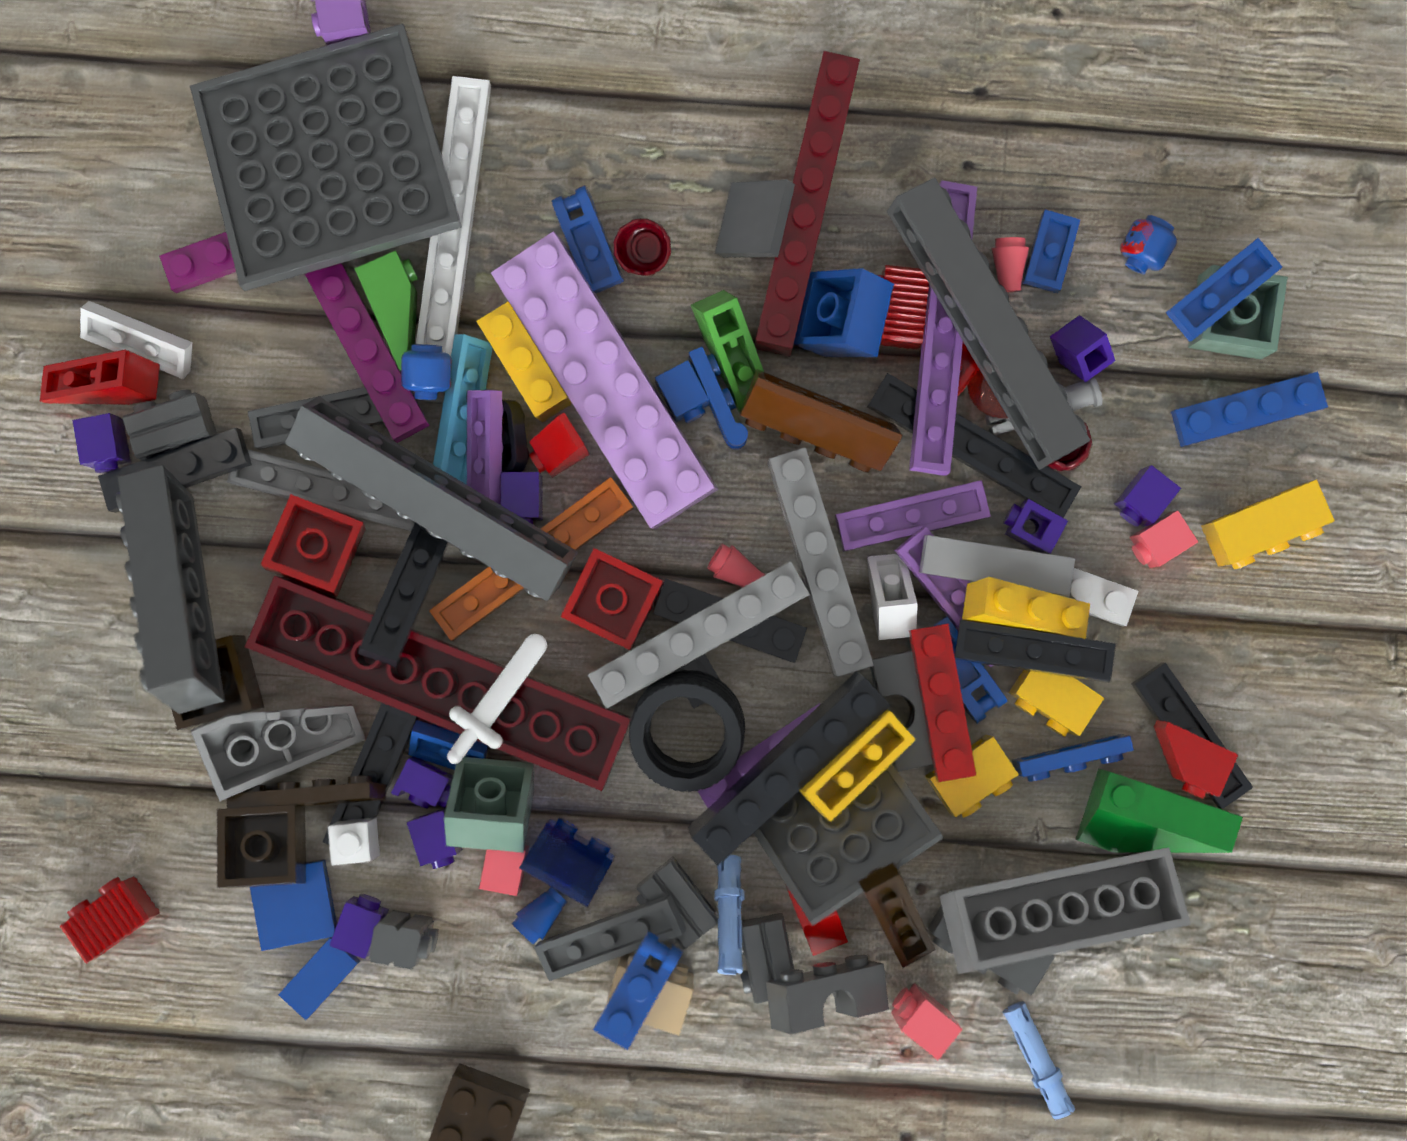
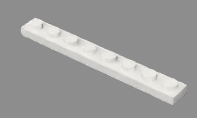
M452 76L442 158L462 228L430 237L416 344L441 345L442 352H446L450 356L452 354L454 336L458 333L491 91L489 80Z

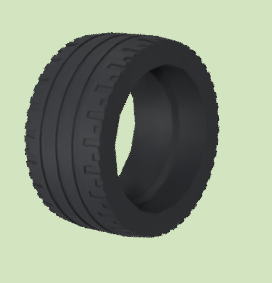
M694 670L670 673L651 684L639 698L629 724L630 748L635 762L638 763V767L653 782L669 790L673 789V791L680 792L704 790L724 779L736 765L741 755L745 738L744 714L735 694L720 679ZM678 697L696 698L709 704L722 717L725 727L724 742L719 751L711 758L695 763L677 761L667 756L654 743L650 732L651 719L656 709L665 701Z

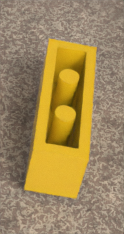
M509 301L476 321L538 420L543 423L572 404Z
M1316 479L1201 525V528L1218 567L1232 565L1235 570L1255 562L1253 555L1266 550L1268 555H1272L1289 548L1288 541L1300 536L1301 540L1305 541L1325 533L1322 526L1330 524L1335 520Z
M987 577L967 584L962 620L1086 639L1090 603Z
M886 710L799 791L823 817L831 822L916 739L889 710Z

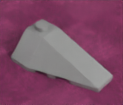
M352 704L228 714L190 730L219 801L366 740Z

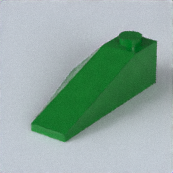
M1098 768L1075 840L1113 853H1143L1168 847L1171 853H1232L1243 817Z

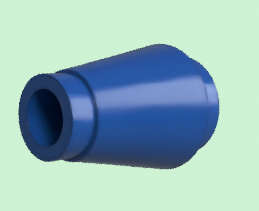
M551 886L547 891L515 913L518 917L511 924L528 941L534 944L539 938L544 939L567 901Z

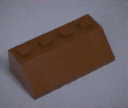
M758 369L755 372L740 410V416L746 418L744 423L752 428L765 431L768 426L780 431L779 437L785 441L800 445L803 440L815 445L814 451L831 459H835L836 454L850 459V466L867 473L870 472L871 468L881 471L902 438V433L891 422Z

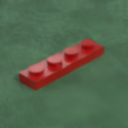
M949 624L909 630L936 782L940 783L977 776Z

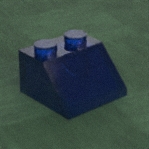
M558 818L557 822L549 819L519 868L588 907L615 856L609 853L611 847L602 840L592 836L588 841L576 834L578 827L563 818Z

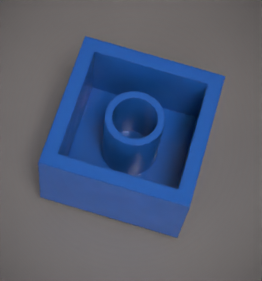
M863 268L810 272L794 345L823 357H877L894 283Z

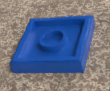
M325 860L306 863V884L250 887L261 951L333 936L337 920Z

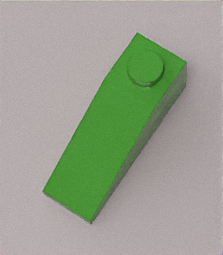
M395 250L354 269L401 372L402 355L404 352L411 350V345L415 344L418 293L413 281L418 280V276L410 259L408 258L403 261Z
M722 290L691 304V308L710 354L714 355L721 372V377L740 413L756 370L758 369L763 372L764 370L737 297Z

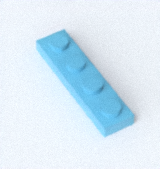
M455 334L451 354V387L445 391L433 465L467 485V390H486L493 348L487 341L465 334Z

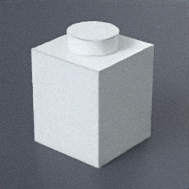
M376 817L338 821L328 826L331 866L370 862L380 856Z

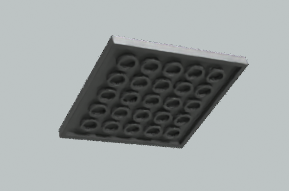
M403 23L190 85L239 286L244 291L462 228L408 34Z

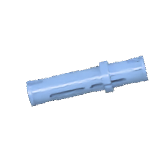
M729 855L717 866L718 889L714 891V899L718 901V973L736 975L743 972L741 902L745 900V891L741 889V857Z
M1021 1001L1008 1006V1009L1003 1010V1014L1031 1069L1034 1087L1040 1089L1053 1119H1061L1070 1115V1112L1075 1111V1107L1062 1083L1061 1078L1063 1075L1060 1068L1054 1066L1036 1025L1030 1016L1026 1003Z

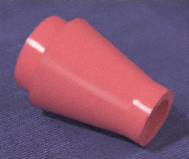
M1023 237L995 239V248H992L998 283L1007 292L1021 291V283L1029 247H1025L1026 238Z
M721 544L707 567L709 571L714 573V578L740 587H745L765 576V573L758 570L733 545L728 547Z

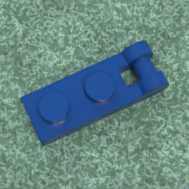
M586 185L575 189V194L567 198L559 196L551 200L575 263L595 294L624 282ZM582 208L584 215L572 220L570 212Z
M703 347L690 351L689 361L709 398V407L726 445L733 450L741 449L746 444L748 431L743 424L737 423L734 420L731 410L735 409L736 406L729 389L721 390L716 376L721 375L714 355L706 356Z
M946 616L933 626L949 624L955 656L958 630ZM955 659L964 708L973 721L978 724L986 718V712L995 706L1000 708L1008 701L982 663ZM982 686L986 695L976 701L971 692Z
M649 931L642 940L593 1031L626 1050L631 1046L683 953V950L674 945L669 948L658 941L659 937ZM649 955L662 962L658 970L645 964Z

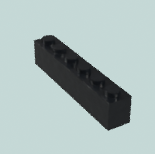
M856 671L688 826L691 838L718 866L891 705L864 676Z

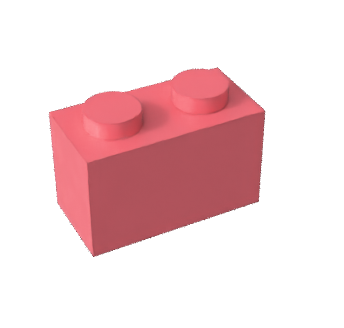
M916 983L910 989H902L893 1001L892 1006L894 1009L891 1013L900 1030L937 1060L941 1058L963 1030L952 1013Z

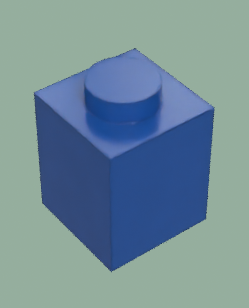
M688 360L655 377L656 386L676 423L683 419L686 423H690L706 414L704 408L709 406V398Z

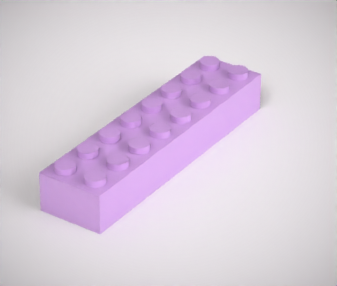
M554 231L491 272L650 529H658L719 490L601 301L590 287L567 247Z

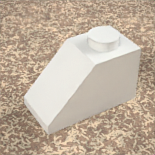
M897 554L868 556L867 564L872 611L878 639L910 637L909 630L917 629V600L908 567Z

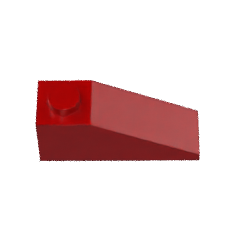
M125 349L46 365L43 368L40 401L53 404L130 405L156 400L160 364Z

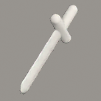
M531 634L525 639L472 714L460 706H455L450 710V718L465 729L447 754L450 763H460L477 739L492 749H497L502 745V737L490 727L546 651L547 642L542 635Z

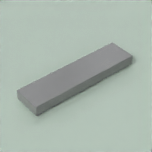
M925 535L919 573L968 581L993 577L1052 594L1070 596L1075 558Z

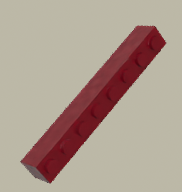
M823 51L794 174V192L779 255L774 259L755 340V348L757 350L787 357L791 355L860 62L858 58Z

